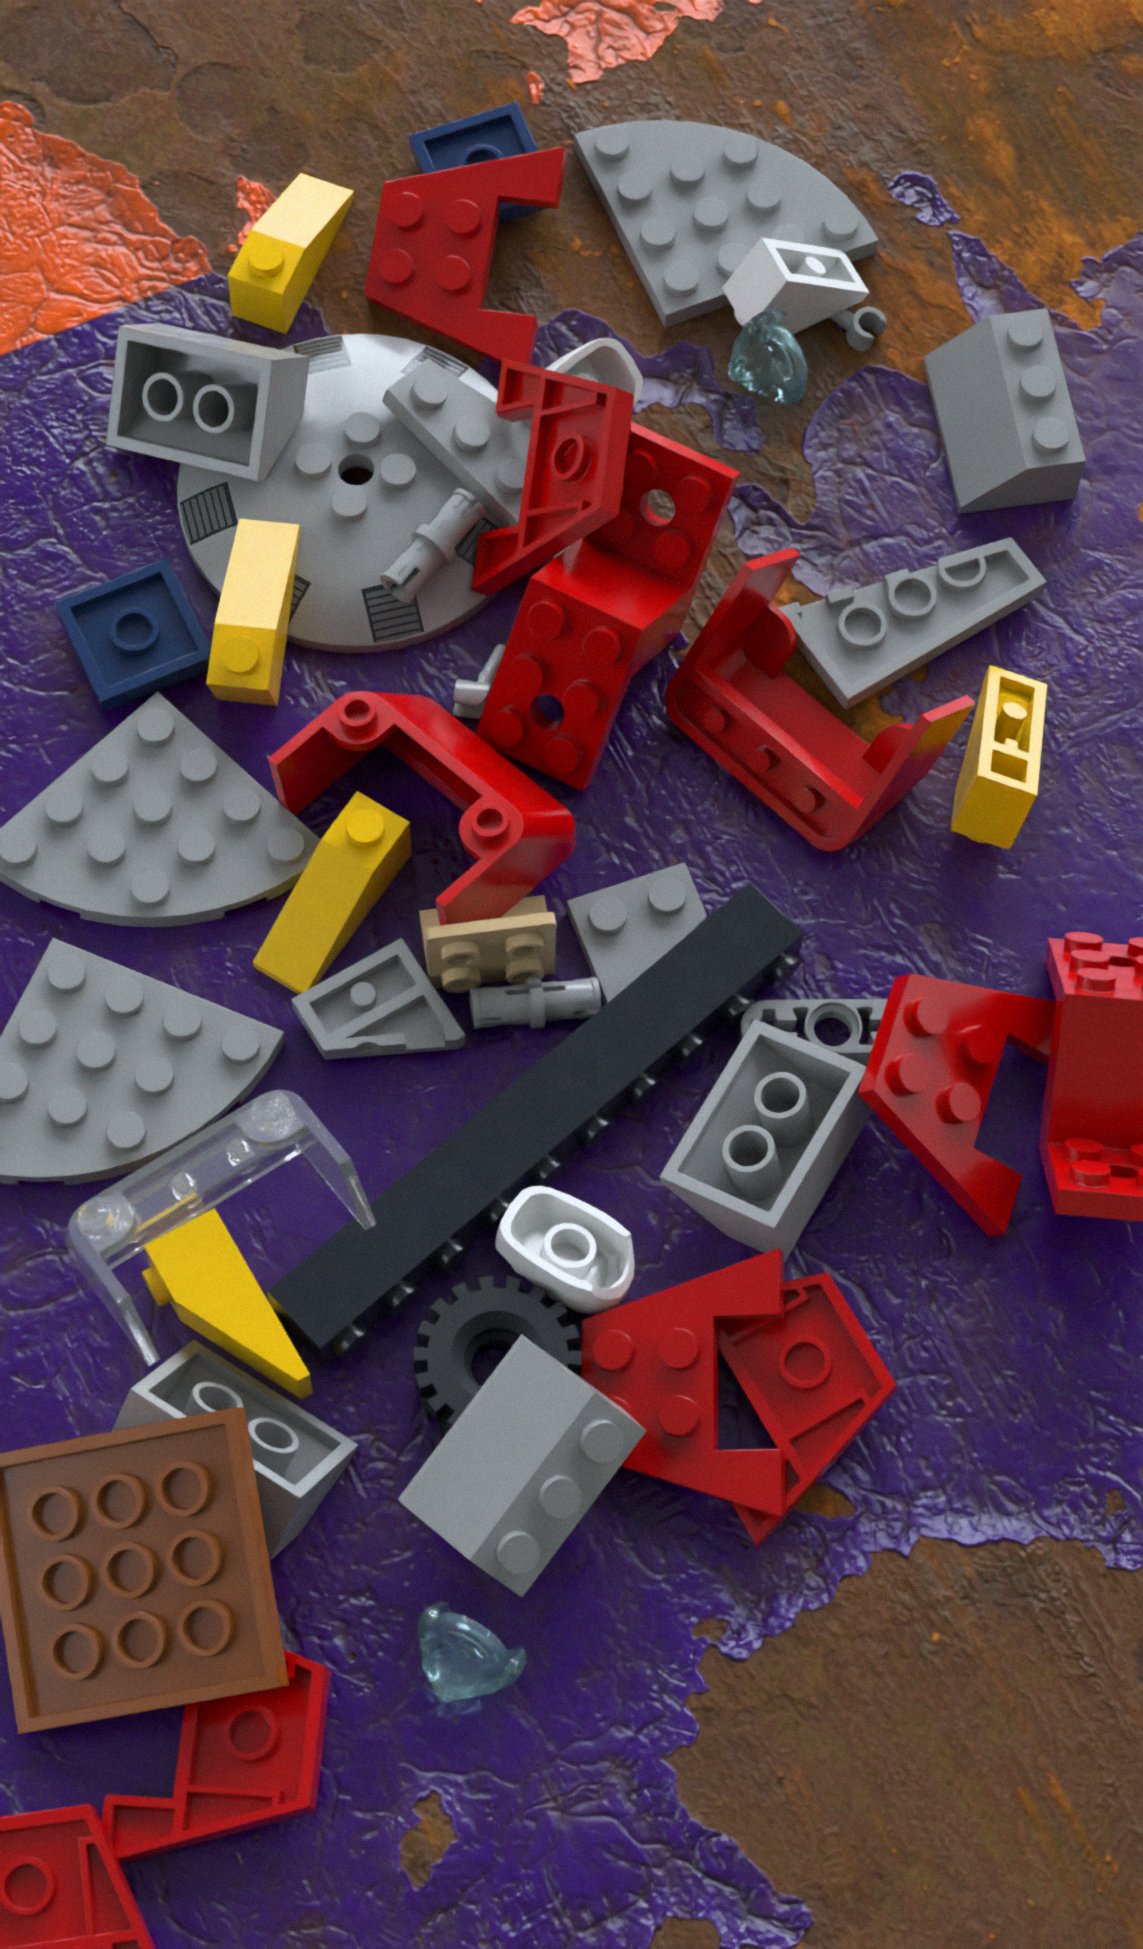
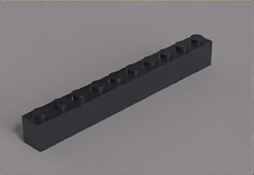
M752 882L748 883L267 1291L269 1303L279 1321L323 1368L337 1356L341 1360L351 1357L369 1339L371 1333L368 1329L387 1313L391 1317H396L405 1311L420 1294L418 1286L435 1271L444 1275L455 1268L469 1252L470 1247L467 1244L485 1228L490 1233L498 1230L501 1219L509 1205L522 1190L530 1186H550L565 1170L567 1163L564 1160L582 1145L589 1150L600 1143L612 1130L615 1124L612 1119L629 1104L634 1109L645 1104L660 1088L662 1084L660 1078L676 1064L681 1068H685L694 1062L706 1049L709 1043L706 1038L722 1024L727 1028L738 1024L745 1011L755 1003L753 998L770 984L773 988H778L788 981L801 964L799 956L804 933Z

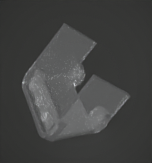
M274 1090L258 1096L89 1199L73 1213L64 1230V1242L73 1261L148 1366L160 1360L130 1296L111 1271L116 1266L144 1250V1245L193 1220L301 1152L365 1231L377 1224L351 1158L304 1100L296 1093L287 1090Z

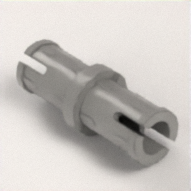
M457 488L452 493V497L428 525H419L410 535L412 543L388 571H385L380 576V581L386 589H389L393 583L398 585L391 592L398 600L410 603L418 590L439 566L445 567L451 563L456 557V546L474 525L486 515V510L481 502H478L472 509L469 507L476 497L467 490Z
M540 977L527 978L526 984L504 987H474L469 989L473 1029L510 1024H529L531 1029L544 1028L545 1022L577 1018L586 1019L592 1017L601 1009V993L597 977L560 982H541Z

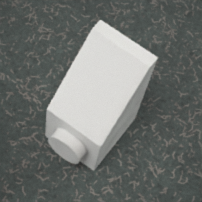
M761 238L722 287L734 308L735 318L747 331L782 336L795 334L832 316L840 310H845L860 303L869 294L850 260L841 250Z

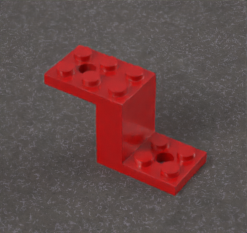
M631 421V434L628 440L623 478L624 489L620 501L619 515L572 544L530 577L475 734L492 748L583 792L592 783L631 677L680 634L741 472ZM651 490L664 491L672 498L675 505V514L672 519H662L652 512L648 503V496ZM541 694L552 695L561 702L565 712L562 722L551 721L542 714L539 708V696Z
M1069 932L1065 934V939L1048 938L1045 963L1056 996V1006L1038 1147L1055 1214L1143 1222V937L1129 939L1128 945L1103 943L1102 937L1086 932Z

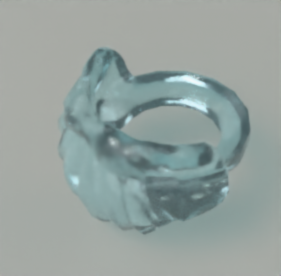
M764 311L746 322L738 338L735 339L729 362V379L737 381L747 389L757 392L761 397L771 398L784 406L795 405L807 392L808 370L806 359L795 337L785 327L781 326L783 318L788 315L787 311Z
M438 1602L432 1605L419 1617L418 1637L420 1638V1650L423 1655L421 1662L422 1670L426 1672L434 1692L444 1704H449L453 1700L472 1699L484 1694L491 1695L513 1684L521 1675L526 1662V1651L522 1647L506 1650L503 1643L484 1626L468 1617L452 1613L447 1602Z

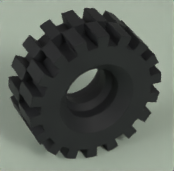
M493 1276L479 1277V1288L468 1291L464 1282L452 1288V1299L449 1302L445 1303L439 1298L430 1308L431 1319L429 1322L422 1320L417 1332L418 1344L417 1347H414L413 1358L416 1391L421 1397V1407L428 1419L433 1417L436 1420L437 1431L444 1437L482 1387L474 1379L471 1365L475 1355L488 1345L504 1344L512 1348L522 1334L581 1377L582 1351H579V1334L575 1324L569 1326L567 1322L568 1311L559 1300L553 1306L547 1302L548 1291L536 1284L531 1293L521 1289L522 1279L507 1276L506 1286H493Z

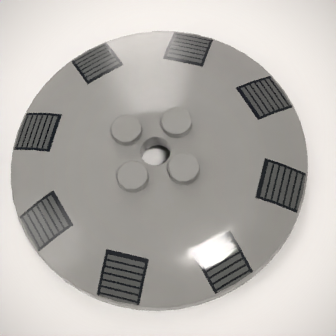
M343 334L315 338L281 349L310 356L303 417L266 478L262 481H255L180 463L177 499L181 528L189 554L201 576L212 591L221 598L239 519L297 524L301 527L287 642L328 652H382L427 641L465 622L499 593L497 591L491 596H486L471 590L478 535L481 532L505 527L484 506L486 515L474 525L456 546V557L448 566H439L418 590L410 603L402 602L391 594L398 586L397 584L393 583L389 589L383 586L380 576L385 571H388L412 543L410 535L421 524L428 525L452 497V493L457 488L470 491L381 401L389 386L428 358L495 403L497 402L498 391L484 377L453 356L431 346L403 338L374 334ZM351 467H363L373 474L367 483L356 486L347 484L340 478L341 474ZM475 498L469 507L472 509L480 501Z

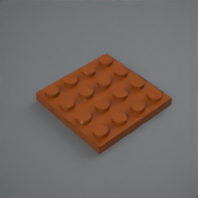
M233 1407L0 1453V1614L18 1734L289 1685L244 1407Z

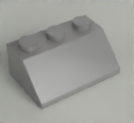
M1047 308L988 316L924 356L923 364L959 514L1076 498L1086 459Z
M161 323L119 326L106 445L250 480L262 481L266 478L303 417L310 356Z
M754 1019L659 1176L661 1183L726 1236L763 1253L780 1248L783 1252V1262H785L873 1111L858 1094L866 1066Z
M521 1334L398 1500L467 1559L523 1597L647 1430L623 1408Z
M193 1340L130 1389L112 1431L233 1407H244L269 1561H271L301 1533L354 1456L358 1444L199 1342Z

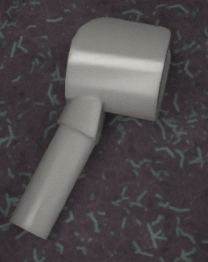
M874 307L861 308L855 314L848 310H840L828 317L847 330L846 339L848 344L858 351L870 349L874 341V337L863 331L861 327L870 328L875 334L882 335L887 325L885 315Z
M498 644L495 647L485 667L480 672L477 682L457 679L453 696L455 702L453 715L474 719L481 718L506 646Z

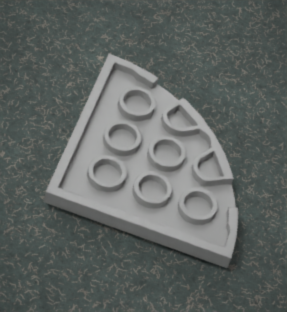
M669 120L626 122L574 134V149L665 328L731 305L722 287L761 238L841 250L846 254L850 262L877 253L879 242L877 236L865 217L839 188L800 158L754 136L719 126Z
M157 691L0 828V881L38 903L44 900L55 906L78 912L80 918L89 921L132 927L183 926L225 917V911L248 905L263 897H266L267 901L290 890L297 884L321 839Z
M52 938L0 1037V1183L18 1185L19 1181H64L65 1185H74L112 1178L141 1169L171 1156L206 1134L205 1129L223 1116L236 1102L241 1104L250 1095L270 1069L284 1045V1031Z

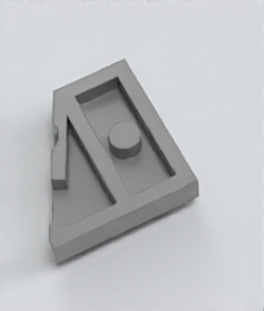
M685 862L567 901L568 916L592 976L598 978L604 1005L707 919L706 911Z
M402 938L291 999L293 1011L325 1060L454 1050L465 1045L464 1032Z

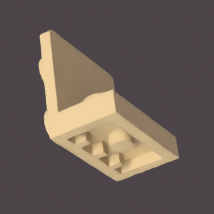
M545 895L522 898L501 918L440 926L437 908L419 911L427 976L435 989L443 988L447 992L463 993L468 992L470 988H478L481 983L507 980L508 983L514 985L526 984L527 978L540 977L542 979L544 975L555 974L557 925L555 913L547 912Z

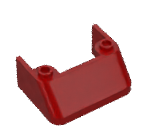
M791 547L745 562L667 685L665 707L670 719L677 727L812 845L824 851H837L855 843L927 775L976 702L965 695L922 714L914 726L906 723L889 726L878 733L871 745L867 744L783 671L795 651L796 633L790 619L771 602L801 556L798 551Z
M368 691L348 693L337 699L268 758L279 802L294 816L300 813L380 743L462 809L465 813L459 823L461 843L464 849L478 862L435 899L440 926L501 918L572 854L576 846L575 822L570 811L438 703L426 696Z

